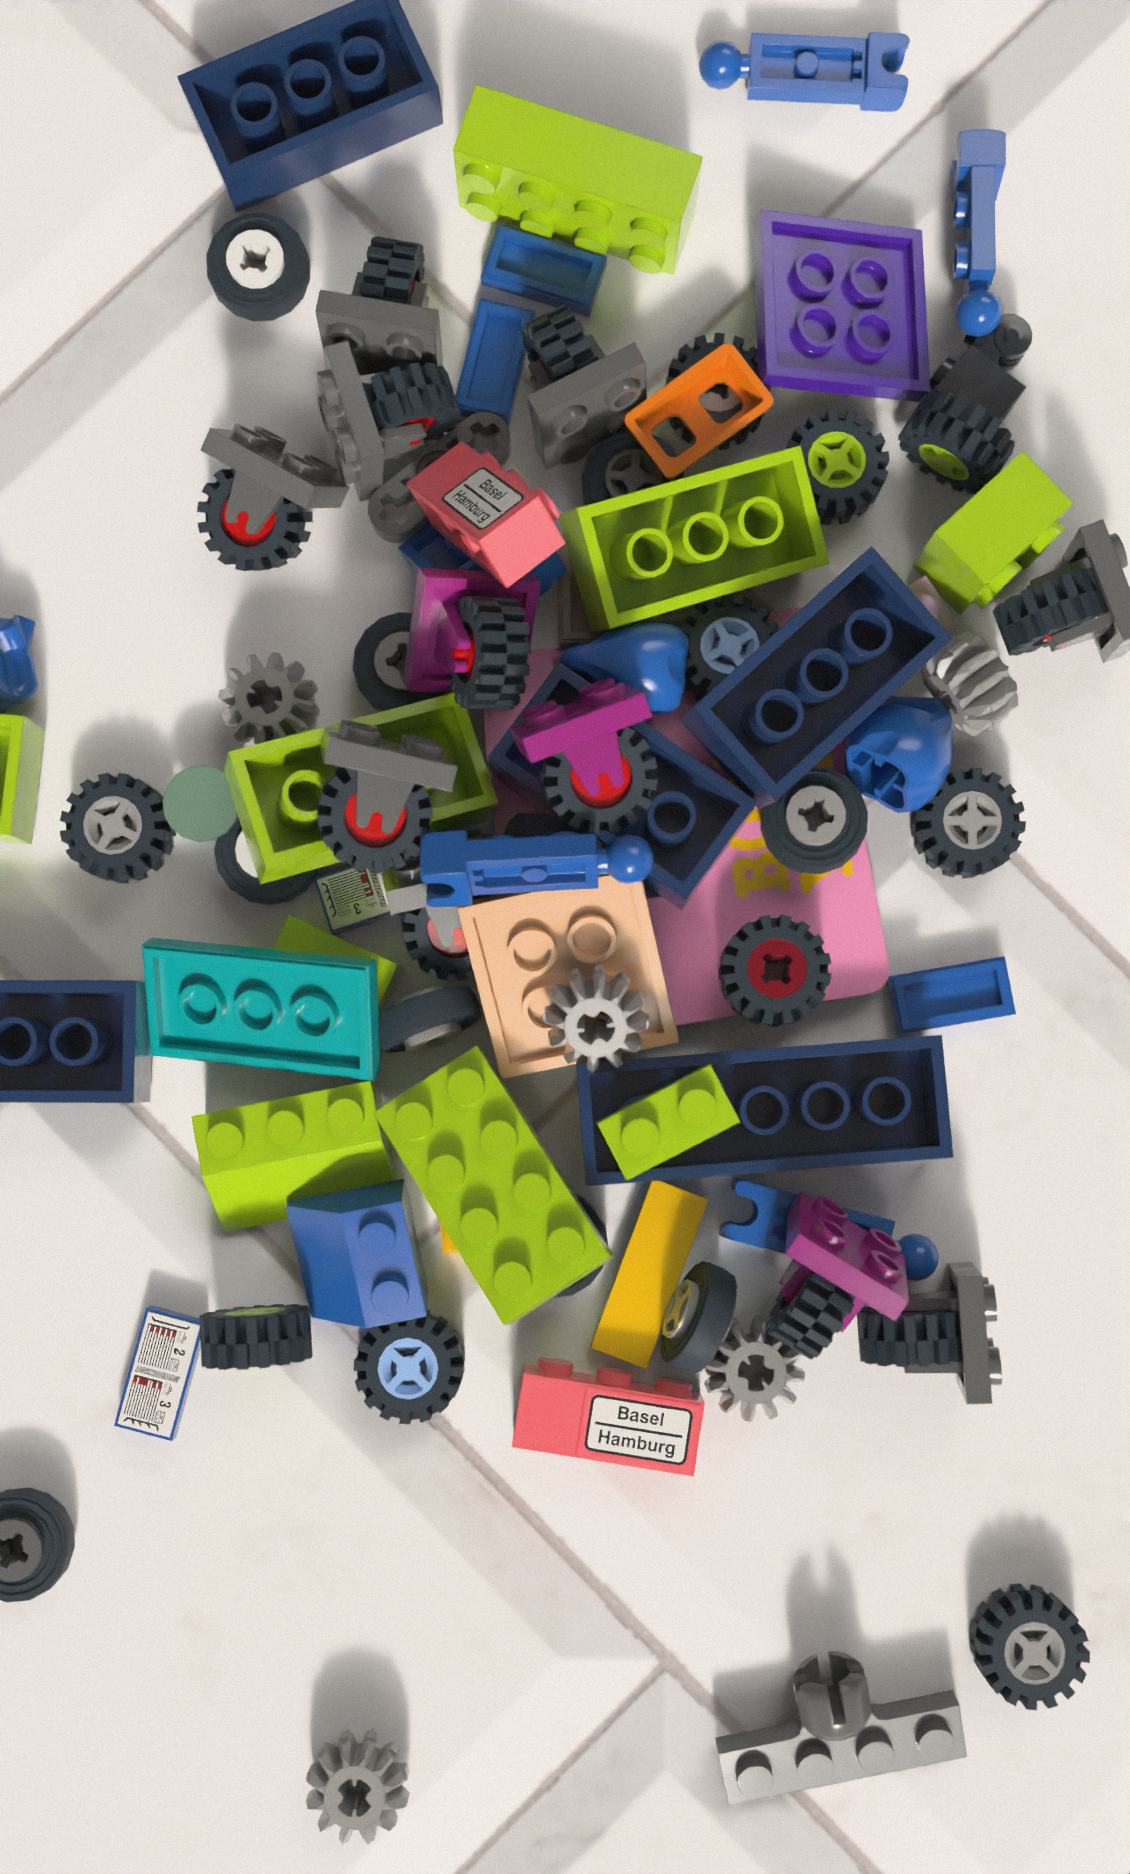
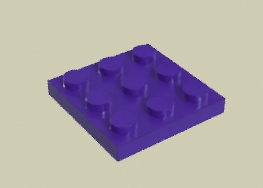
M760 209L752 221L758 378L764 386L920 402L925 393L928 394L930 391L922 230Z

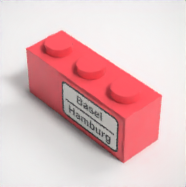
M463 441L406 483L434 529L506 588L510 587L566 544L554 524L560 518V515L549 496L539 487L533 491L530 490L522 477L514 469L511 468L505 472L490 452L485 451L483 454H480Z
M539 1357L537 1366L524 1365L512 1447L694 1477L705 1402L701 1392L691 1391L693 1383L684 1379L658 1376L656 1385L632 1381L633 1373L623 1369L597 1367L596 1375L573 1372L572 1362L557 1358Z

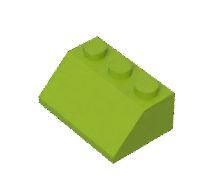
M366 1081L191 1116L202 1178L224 1232L289 1219L286 1209V1203L289 1201L397 1180L389 1138L373 1113L383 1107L378 1081Z

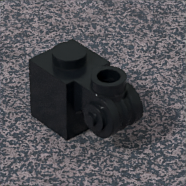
M1004 314L998 326L988 335L976 337L966 334L962 342L968 346V349L957 362L950 356L943 361L930 378V388L936 390L939 394L942 390L951 391L954 399H957L959 394L969 398V404L973 407H976L978 403L985 407L987 410L984 414L988 417L995 415L1003 421L1026 389V386L1006 371L1013 370L1027 352L1032 342L1033 334L1030 325L1024 318L1018 315Z

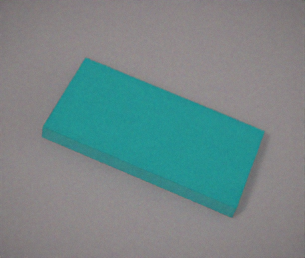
M152 937L142 944L150 1055L372 1081L380 1073L377 959Z

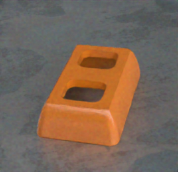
M724 343L628 412L625 416V424L662 475L667 479H674L767 412L773 405L774 399L734 345ZM718 383L726 384L742 404V410L724 423H716L699 402V397ZM671 417L681 419L696 441L693 446L675 458L669 457L652 436V431Z

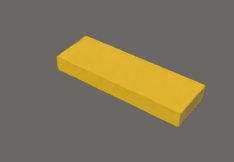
M650 1181L590 1348L647 1369L663 1326L667 1306L678 1285L709 1200L708 1198L663 1181Z

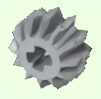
M963 631L955 637L951 636L953 639L922 667V673L925 676L924 685L929 689L932 697L942 700L949 707L954 727L967 734L976 736L984 730L989 731L1018 706L1017 683L1010 677L1007 671L1009 666L1001 661L997 650L991 649L983 637Z
M273 652L268 658L266 668H263L257 656L253 654L247 657L250 672L246 675H243L236 668L229 669L228 676L237 685V688L219 690L218 697L221 701L232 705L224 710L220 717L226 726L238 725L233 737L240 744L243 745L253 738L255 745L271 741L273 737L275 739L288 736V733L292 730H295L297 734L309 731L310 729L301 721V717L313 718L319 716L320 709L318 705L307 700L318 692V688L313 680H301L305 669L298 661L284 668V660L281 654ZM273 692L276 698L282 701L275 700L274 703L278 707L277 710L266 714L257 705L264 706L265 703L261 699L262 696Z
M601 963L595 965L593 979L589 980L585 978L583 972L578 968H574L569 973L571 987L556 983L551 988L550 997L555 1004L544 1007L543 1021L553 1026L548 1031L547 1040L551 1046L566 1045L563 1059L568 1065L575 1062L581 1055L587 1056V1068L593 1073L598 1069L599 1057L606 1056L609 1063L618 1068L623 1063L621 1049L637 1053L642 1046L641 1037L637 1032L649 1028V1015L639 1010L645 1004V994L639 989L627 991L629 975L624 971L617 974L610 982L606 980L605 966ZM600 1011L607 1013V1021L601 1018L596 1019L593 1024L585 1021L586 1015L594 1018Z
M755 1315L753 1317L750 1334H745L739 1320L734 1318L732 1319L730 1330L735 1338L730 1342L725 1339L718 1349L722 1352V1355H715L712 1361L705 1367L710 1371L719 1373L709 1377L704 1382L708 1393L724 1391L718 1405L725 1413L733 1410L741 1400L740 1410L744 1421L751 1422L753 1420L756 1404H761L768 1418L773 1419L778 1416L772 1399L778 1395L789 1404H793L797 1399L793 1391L785 1385V1382L804 1381L805 1372L801 1368L787 1365L797 1360L802 1354L787 1345L781 1346L783 1343L769 1334L765 1337L766 1325L762 1316ZM750 1355H758L763 1365L767 1367L763 1376L756 1372L758 1377L756 1381H748L743 1371L739 1369L742 1361L750 1364L748 1359Z
M349 1729L342 1732L339 1747L329 1742L324 1743L318 1752L320 1763L310 1765L307 1772L306 1781L314 1787L309 1791L306 1798L307 1809L323 1810L317 1824L320 1832L330 1829L334 1824L341 1827L339 1840L342 1845L350 1840L353 1830H359L362 1839L367 1845L374 1841L377 1826L391 1831L396 1826L398 1819L396 1809H403L408 1803L410 1792L402 1784L408 1780L409 1766L407 1763L393 1762L398 1751L395 1741L386 1744L380 1750L375 1747L377 1733L374 1729L367 1731L363 1743L357 1744L355 1736ZM352 1779L354 1787L358 1780L364 1781L369 1786L367 1792H364L363 1786H360L358 1792H354L347 1786L349 1780Z

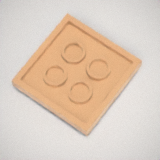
M609 873L598 874V889L495 894L473 899V903L470 906H458L457 909L501 1079L568 1066L567 1062L563 1059L566 1045L551 1046L547 1040L548 1031L553 1026L543 1021L544 1007L555 1004L550 997L551 988L554 984H564L571 987L569 973L574 968H578L583 972L585 978L589 980L593 979L595 965L601 963L605 966L607 981L611 982L617 974L624 971L629 975L627 991L639 989L644 992L645 1004L639 1010L649 1015V1028L637 1032L641 1037L642 1043L639 1050L679 1042L643 881L631 885L622 884L613 879ZM600 1011L594 1018L586 1015L585 1021L593 1024L598 1018L607 1021V1013ZM621 1049V1050H622V1054H625V1053H629V1052H630V1051ZM581 1055L575 1062L569 1065L587 1062V1056Z

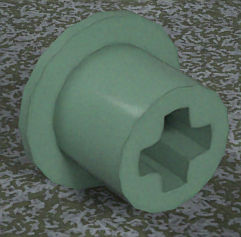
M206 765L188 767L177 773L166 787L162 800L164 816L170 827L185 839L196 842L215 840L226 834L237 820L238 814L225 774L217 768Z

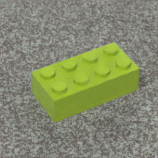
M475 85L453 148L460 207L465 208L477 219L486 222H495L499 219L518 225L525 232L548 239L556 237L574 243L577 248L604 256L609 254L627 260L634 268L645 273L657 274L662 271L671 275L675 274L695 215L703 156L484 86Z
M801 445L579 507L560 515L559 518L590 632L615 628L830 564Z
M455 693L350 720L377 727V732L382 733V740L400 744L402 734H410L439 742L438 746L445 748L444 754L457 766L452 792L424 786L429 795V802L433 810V818H430L429 825L432 829L430 833L447 832L483 822L499 803L468 711L456 703L454 700ZM341 722L326 727L339 729ZM325 727L228 752L224 774L260 885L340 862L334 857L332 850L323 841L317 821V800L322 792L321 787L326 778L330 779L335 773L334 769L338 767L323 762L320 748Z
M478 1046L473 1047L373 1112L503 1325L513 1324L615 1257L487 1054Z

